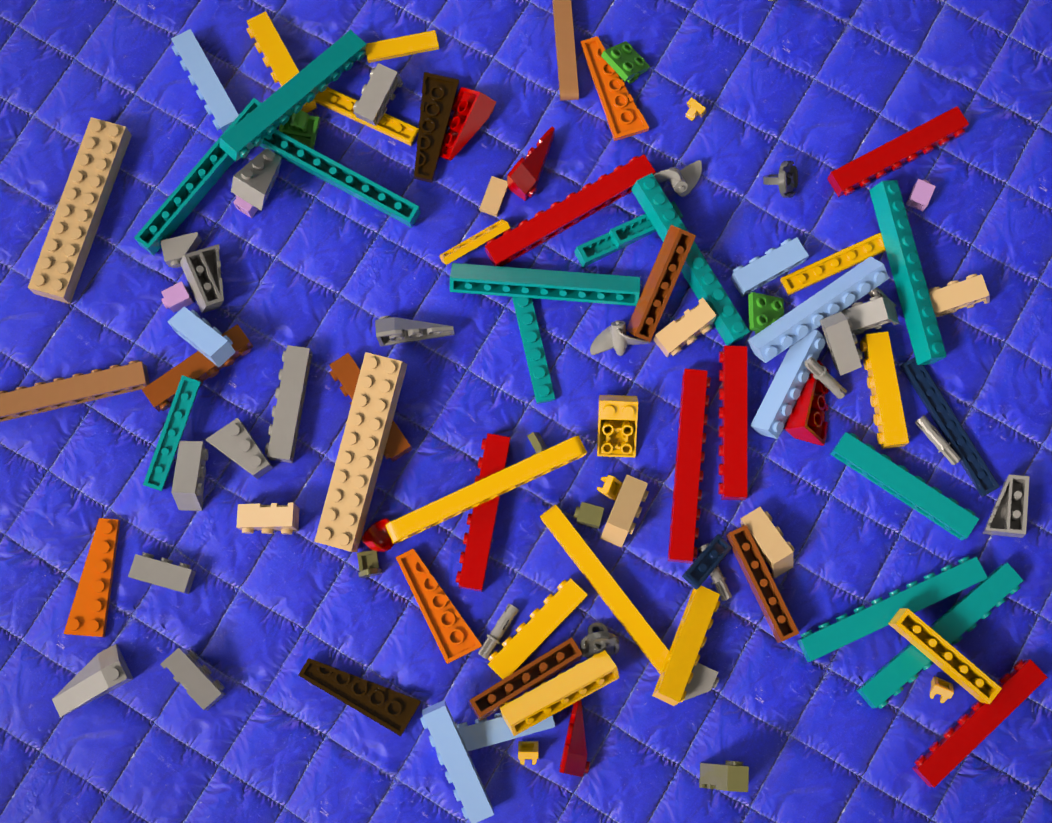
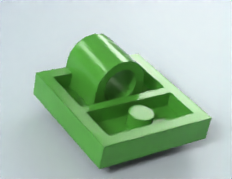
M627 41L604 50L601 55L615 72L629 84L633 83L650 67Z
M300 110L297 114H292L284 125L281 124L279 131L314 150L320 118L310 116L308 113Z
M756 292L748 294L749 330L755 331V335L784 316L783 298Z

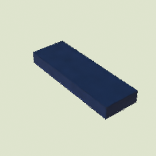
M716 535L684 572L682 577L695 589H698L732 547L720 535Z

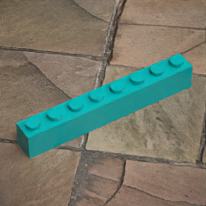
M845 432L841 436L830 455L961 541L968 538L979 520L973 511L960 507L955 499L945 497L938 488L925 484V480L921 477H914L908 473L909 470L906 467L896 465L889 456L881 455L875 451L876 449L872 445L859 441V437L855 434Z

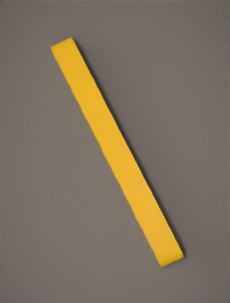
M579 436L572 437L386 524L385 527L393 544L399 543L585 456L587 451Z
M553 505L540 515L541 520L658 673L661 674L669 650L557 505Z

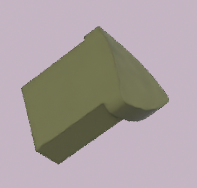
M532 432L527 435L536 452L533 455L548 449L539 432Z
M370 550L357 553L359 577L365 578L382 574V569L379 568L377 551Z

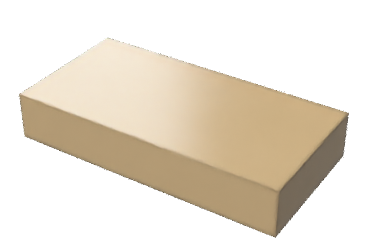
M494 176L491 177L479 211L497 217L508 189L506 180Z

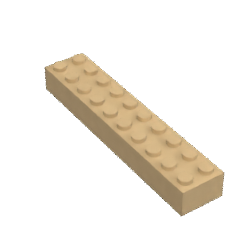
M90 118L28 285V289L35 295L71 304L132 136L126 126Z
M365 352L314 542L350 552H358L408 365L403 361Z

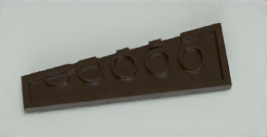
M424 72L414 179L433 183L459 87L458 79Z
M308 658L298 675L399 736H402L421 703L420 700Z

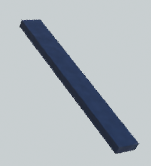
M915 357L900 366L946 441L951 443V448L961 458L959 462L981 497L999 488V484L924 365L917 366Z

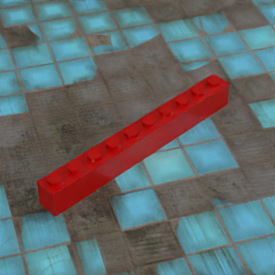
M644 154L640 157L635 156L628 164L624 166L619 165L613 170L614 172L609 175H602L593 184H586L581 191L569 194L562 202L557 201L548 210L539 211L529 221L526 219L515 229L506 230L501 237L497 239L492 238L486 243L485 252L494 266L503 267L631 193V189L637 180L651 173L654 175L656 171Z
M684 369L682 377L668 561L691 564L693 559L697 558V547H694L695 539L698 540L699 528H696V520L700 519V509L697 508V503L701 501L702 497L699 482L703 481V470H700V464L704 463L705 452L702 451V444L706 442V433H703V426L707 425L708 414L704 413L705 407H708L709 395H706V388H710L711 380L710 377H707L708 371Z

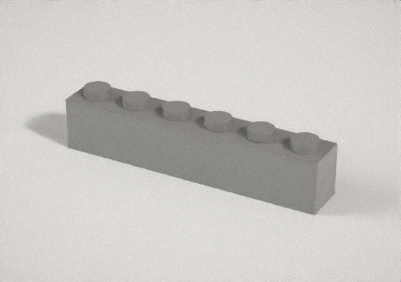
M287 345L286 351H283L282 362H284V366L279 371V380L281 382L280 387H277L275 392L277 404L273 406L272 417H274L273 424H270L268 431L270 442L265 447V454H267L269 460L293 463L312 359L310 348Z

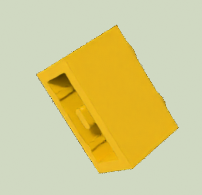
M599 395L597 456L635 458L638 419L637 396Z

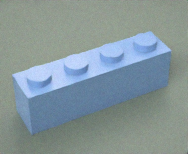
M797 237L793 240L789 238L782 242L779 248L775 249L773 247L766 251L765 255L761 258L759 256L753 258L745 267L741 265L735 268L730 279L740 295L744 297L806 262L809 255Z
M183 307L168 321L179 336L218 367L236 352L231 346L233 342L226 335L222 337V333L215 326L211 328L210 323L205 318L200 319V316L193 309L190 311Z

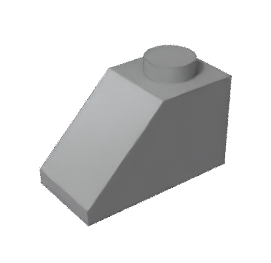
M198 232L161 240L165 263L168 267H181L180 261L183 255L196 251L202 242Z
M700 663L693 666L691 671L694 673L693 678L685 687L687 693L683 701L709 692L712 688L715 689L719 682L718 672Z

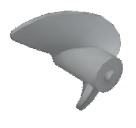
M700 160L695 161L682 170L670 167L667 170L655 173L654 177L658 183L669 180L674 191L683 197L689 194L697 184L702 172V163Z
M617 320L612 322L611 326L607 327L595 338L591 344L590 353L591 355H596L614 348L617 355L622 356L627 345L650 344V342L626 335L625 322Z

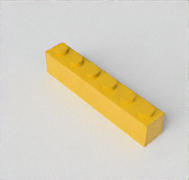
M265 11L247 20L249 28L246 30L251 39L255 38L256 43L254 45L258 53H263L265 56L262 58L267 68L270 67L273 72L270 74L274 82H279L282 87L299 71ZM313 99L312 102L305 103L301 111L308 113L316 109L315 100Z
M889 332L866 334L862 341H860V349L865 355L863 365L864 369L868 372L867 386L869 389L871 388L872 396H870V403L875 410L873 420L875 426H878V444H881L882 449L904 447L909 443Z
M571 578L568 582L563 580L557 587L559 591L554 596L550 594L543 601L545 605L540 610L536 608L531 613L530 617L532 619L527 624L523 622L516 629L518 633L513 638L509 636L502 643L504 648L499 653L495 651L488 658L490 661L488 666L502 680L513 674L588 596Z
M702 585L698 589L693 588L654 689L653 697L673 706L683 702L687 693L685 687L693 678L694 673L691 671L700 659L698 654L700 647L703 648L706 643L707 637L705 634L713 624V612H716L720 605V601H718L719 593Z
M900 608L888 623L979 702L990 704L1002 689L908 608Z
M605 650L596 653L588 660L576 664L566 672H562L555 678L543 682L535 689L523 693L522 696L505 703L504 706L500 707L503 719L512 734L516 736L619 679L617 666Z

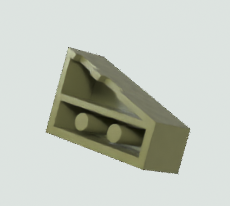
M725 760V764L700 763L699 788L748 792L749 766H743V762Z

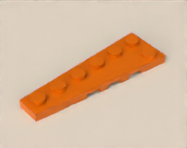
M598 36L580 41L614 141L649 131V126L640 110L636 107L631 94L627 91L625 83L601 57L605 48Z
M99 518L64 630L66 635L105 637L120 520Z
M411 549L397 556L396 559L446 663L449 664L481 648L482 645L415 550Z

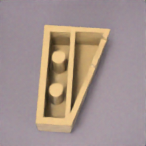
M972 274L967 276L964 281L959 282L955 280L949 282L946 287L940 288L938 286L928 290L936 317L957 312L958 309L967 307V309L973 308V304L982 301L984 304L990 303V295L982 274Z
M704 298L698 301L699 304L691 310L687 309L682 317L676 321L673 320L655 335V343L667 358L670 355L674 357L679 354L684 345L690 346L701 333L705 335L712 330L711 326L717 315Z
M626 475L600 539L622 548L627 534H632L636 523H633L634 517L639 518L643 508L639 506L640 502H645L649 491L646 490L647 482Z
M294 502L288 503V505H278V503H271V505L238 504L236 528L242 530V533L253 534L254 531H261L262 534H273V531H281V534L290 535L293 534V531H298L299 507Z
M759 507L740 518L741 527L747 525L759 552L763 556L764 562H767L771 567L773 579L794 567L793 552L795 550L789 541L786 542L783 539L781 529L773 525L772 518L767 511L764 512Z

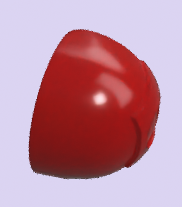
M381 519L372 524L364 532L362 542L374 551L385 552L390 550L394 544L385 525L391 521L389 519Z

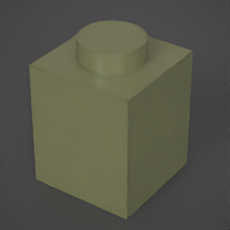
M581 502V506H576L574 517L577 518L576 523L599 529L604 508Z

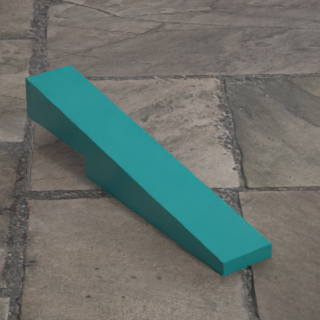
M674 201L671 202L676 213L682 219L683 216ZM644 214L610 229L608 233L577 246L574 253L582 268L656 232L647 215Z

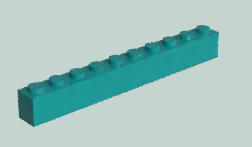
M352 30L348 31L221 136L220 148L236 162L240 158H245L254 146L258 147L267 135L271 136L279 125H284L289 120L292 114L300 112L305 103L312 102L317 93L325 91L330 82L338 80L342 72L350 70L355 61H360L366 54L367 44Z
M253 98L221 136L258 107L261 102ZM220 138L134 237L138 244L153 256L161 248L160 241L170 238L235 161L220 148Z
M278 130L271 136L267 135L259 145L264 149H270L288 162L411 228L421 213L419 206Z
M652 173L635 182L631 191L663 242L670 225L688 232ZM693 242L681 272L698 300L704 298L717 316L713 324L726 346H731L742 340L750 331L696 243Z
M897 180L881 181L869 191L917 366L934 364L947 356Z
M452 263L450 292L636 306L640 294V277Z
M969 556L958 560L959 565L955 567L952 564L941 568L942 573L935 575L934 572L923 577L925 581L918 583L917 580L906 585L907 589L904 591L896 589L888 593L889 598L883 600L882 597L871 601L872 606L865 608L862 605L854 609L855 614L848 616L845 613L837 617V622L831 625L828 621L818 626L820 630L814 633L812 630L801 634L802 638L797 640L807 662L818 659L889 625L888 623L900 608H908L915 613L987 579L988 577L978 558L970 559Z
M1008 562L1001 564L987 576V579L981 581L929 627L949 644L955 645L963 638L961 635L965 631L970 632L977 626L975 622L980 618L983 620L992 613L990 609L994 606L999 607L1006 601L1005 596L1009 593L1012 595L1021 588L1019 584L1024 580ZM910 643L857 689V692L872 709L878 707L881 709L889 703L887 699L891 695H898L903 691L904 688L902 686L906 682H913L919 676L917 673L921 669H928L933 662Z

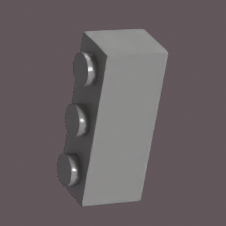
M842 312L821 319L820 323L834 366L840 376L861 368L860 360L863 357L860 350L856 349L855 344L858 341L855 334L851 333L850 328L853 325L850 318L845 317Z
M144 552L142 556L135 554L128 577L189 594L196 571L191 569V565L180 563L179 566L173 565L172 560L162 557L160 561L153 559L154 555Z

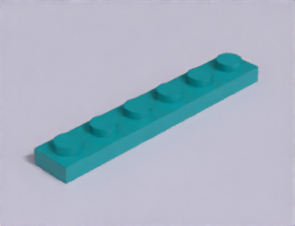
M512 297L536 404L555 401L532 298Z
M184 375L181 376L143 485L163 491L201 381Z

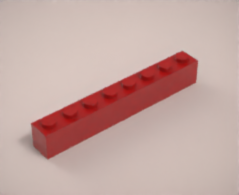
M958 106L832 171L827 180L838 197L842 195L848 196L855 191V188L859 186L863 188L870 184L872 179H880L887 174L886 172L890 170L896 171L902 167L903 163L907 161L909 163L913 162L918 158V155L930 153L934 150L935 146L947 144L954 136L955 138L962 136L969 123Z
M724 346L722 351H719V363H722V370H719V381H722V388H719V400H722V407H719L718 416L719 419H722V426H719L718 436L722 437V445L718 447V455L722 456V464L718 466V475H722V483L718 484V494H722L721 500H746L747 346Z
M487 433V438H483L481 449L484 450L483 457H479L478 468L481 470L480 475H476L475 482L506 468L511 441L510 437ZM500 496L474 507L472 514H468L467 525H470L469 533L465 532L463 544H466L465 552H461L459 563H462V570L458 571L456 576L459 588L483 591Z
M1031 659L1019 660L1013 666L1014 670L1010 674L1006 673L999 679L1001 682L999 686L1002 689L990 704L979 701L975 702L971 706L973 710L968 715L966 713L957 720L958 724L954 728L950 727L943 733L944 738L940 742H934L928 748L930 751L925 756L921 755L915 760L914 763L916 765L912 769L929 787L935 788L1048 678Z

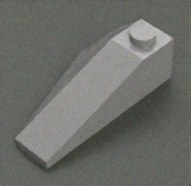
M382 316L375 320L376 337L380 347L455 335L453 326L390 316Z
M115 644L99 652L52 699L60 717L133 680L118 645Z

